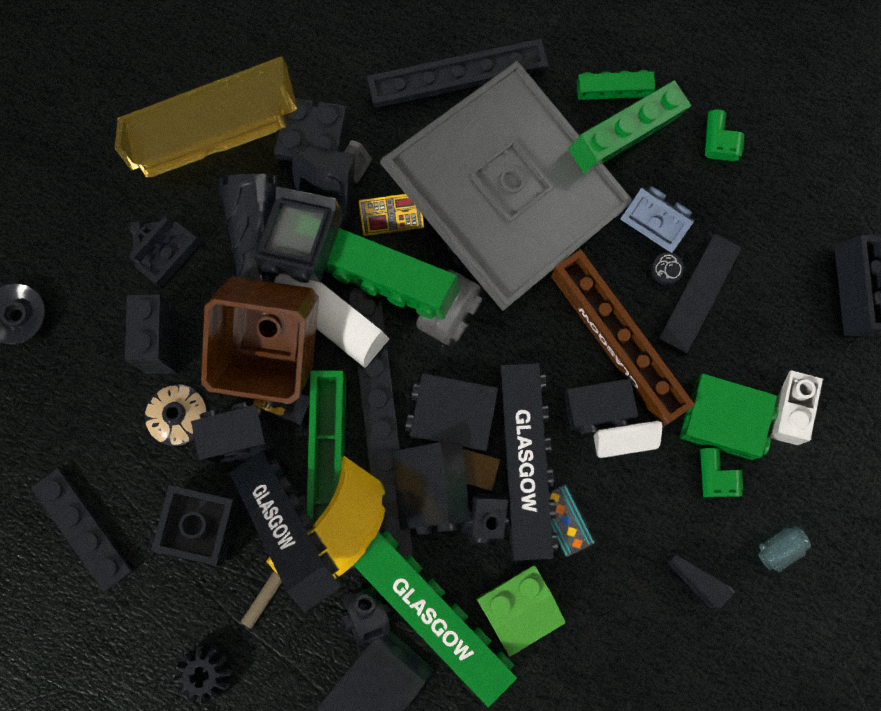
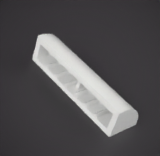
M279 274L275 278L274 283L309 287L319 296L316 329L364 368L368 366L389 340L378 327L324 284L309 280V283H301L284 274Z

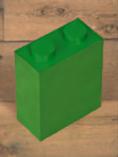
M706 374L698 376L694 381L690 396L695 406L686 411L680 439L710 448H720V451L750 460L761 458L763 454L765 455L771 444V436H768L770 424H774L778 415L779 407L775 405L777 395Z

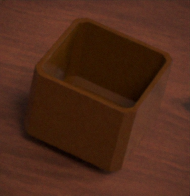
M233 276L228 279L204 307L202 385L209 392L288 404L297 400L310 377L311 371H313L319 296L309 287ZM262 321H273L277 326V332H266L262 327Z

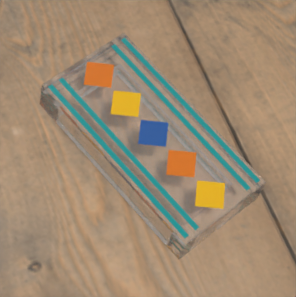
M563 485L549 492V499H554L556 506V519H551L552 532H557L558 544L564 556L568 557L594 544L595 542L567 486Z

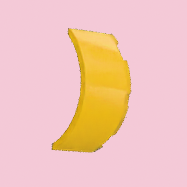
M345 456L342 457L341 473L335 494L323 514L314 523L316 529L311 531L312 533L316 531L327 546L323 554L328 552L337 564L339 570L334 574L338 575V577L351 568L366 552L371 541L375 539L385 514V508L382 505V496L385 494L382 483ZM269 557L266 562H267V563L272 567V569L277 573V571H276V569H275V567H274V565H273V563H272V560H271V558Z

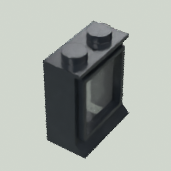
M276 186L274 205L256 254L252 256L260 266L261 271L275 277L279 276V274L288 275L301 283H309V280L321 283L344 216L336 198Z

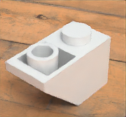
M789 371L776 399L775 405L779 407L778 415L774 424H770L768 436H771L772 439L795 445L811 440L823 381L822 378Z

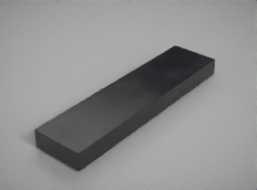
M715 233L713 234L657 341L683 355L688 353L742 247Z

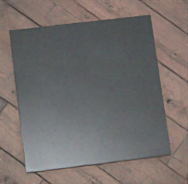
M518 61L387 154L380 161V164L502 311L608 224L633 201L603 164L586 174L582 172L568 150L570 145L579 137L578 133Z

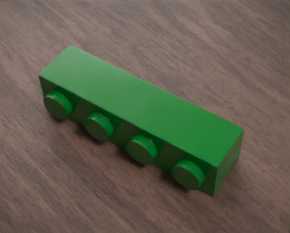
M647 70L638 72L621 71L619 73L602 72L600 74L586 72L579 74L577 80L578 100L647 97L655 91L654 72H648Z

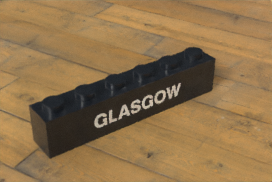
M539 363L501 365L499 376L511 560L553 559V552H558L557 532L551 531V519H556L555 500L549 499L548 486H553L552 467H547L546 454H551L550 435H544V423L549 422L548 404L542 403L541 391H546L545 372H540Z
M261 451L231 471L230 475L286 592L305 613L341 587L334 574L339 568L328 552L323 554L327 546L316 531L311 532L316 527L307 513L303 511L305 507L294 493L295 489L284 475L285 471L276 458L269 460L264 452Z

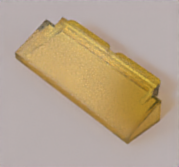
M282 56L119 117L115 150L131 171L140 168L146 177H154L203 159L210 154L231 149L285 128L283 115L297 110L285 60Z

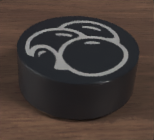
M673 253L660 254L651 266L652 277L662 285L674 284L679 280L684 271L682 260Z

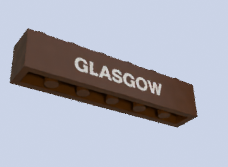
M580 249L556 265L551 275L552 279L624 378L631 379L632 389L655 421L662 422V427H664L695 406Z

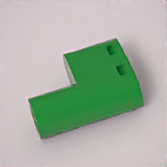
M709 111L705 157L717 160L739 161V156H742L744 149V134L738 131L725 130V111Z
M720 448L700 449L703 497L743 496L742 470H721Z

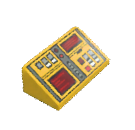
M406 194L359 200L364 236L424 228L422 213Z

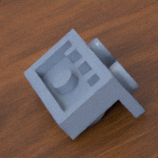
M650 186L649 189L642 187L621 217V220L672 253L694 222V219L690 217L692 211L678 202L675 206H672L664 201L667 195L653 186Z

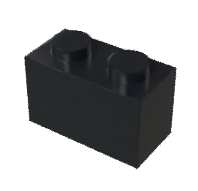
M631 379L567 389L564 393L570 430H579L580 435L595 433L599 431L598 426L611 425V428L628 426L630 421L638 417Z

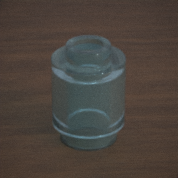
M793 526L790 529L786 527L760 544L761 552L759 557L769 570L774 568L776 571L781 572L804 557L806 551L811 548V544L800 528L797 526Z

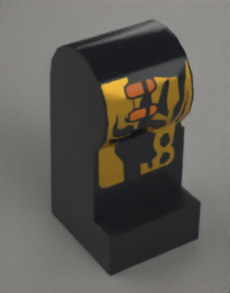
M301 394L291 404L251 399L252 406L257 405L262 411L305 429L309 419V396Z

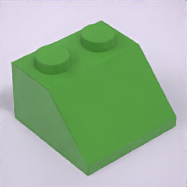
M535 565L529 566L476 598L509 657L566 623Z

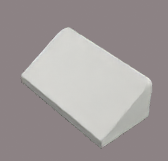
M653 421L597 431L594 435L597 456L603 458L659 448L662 422Z

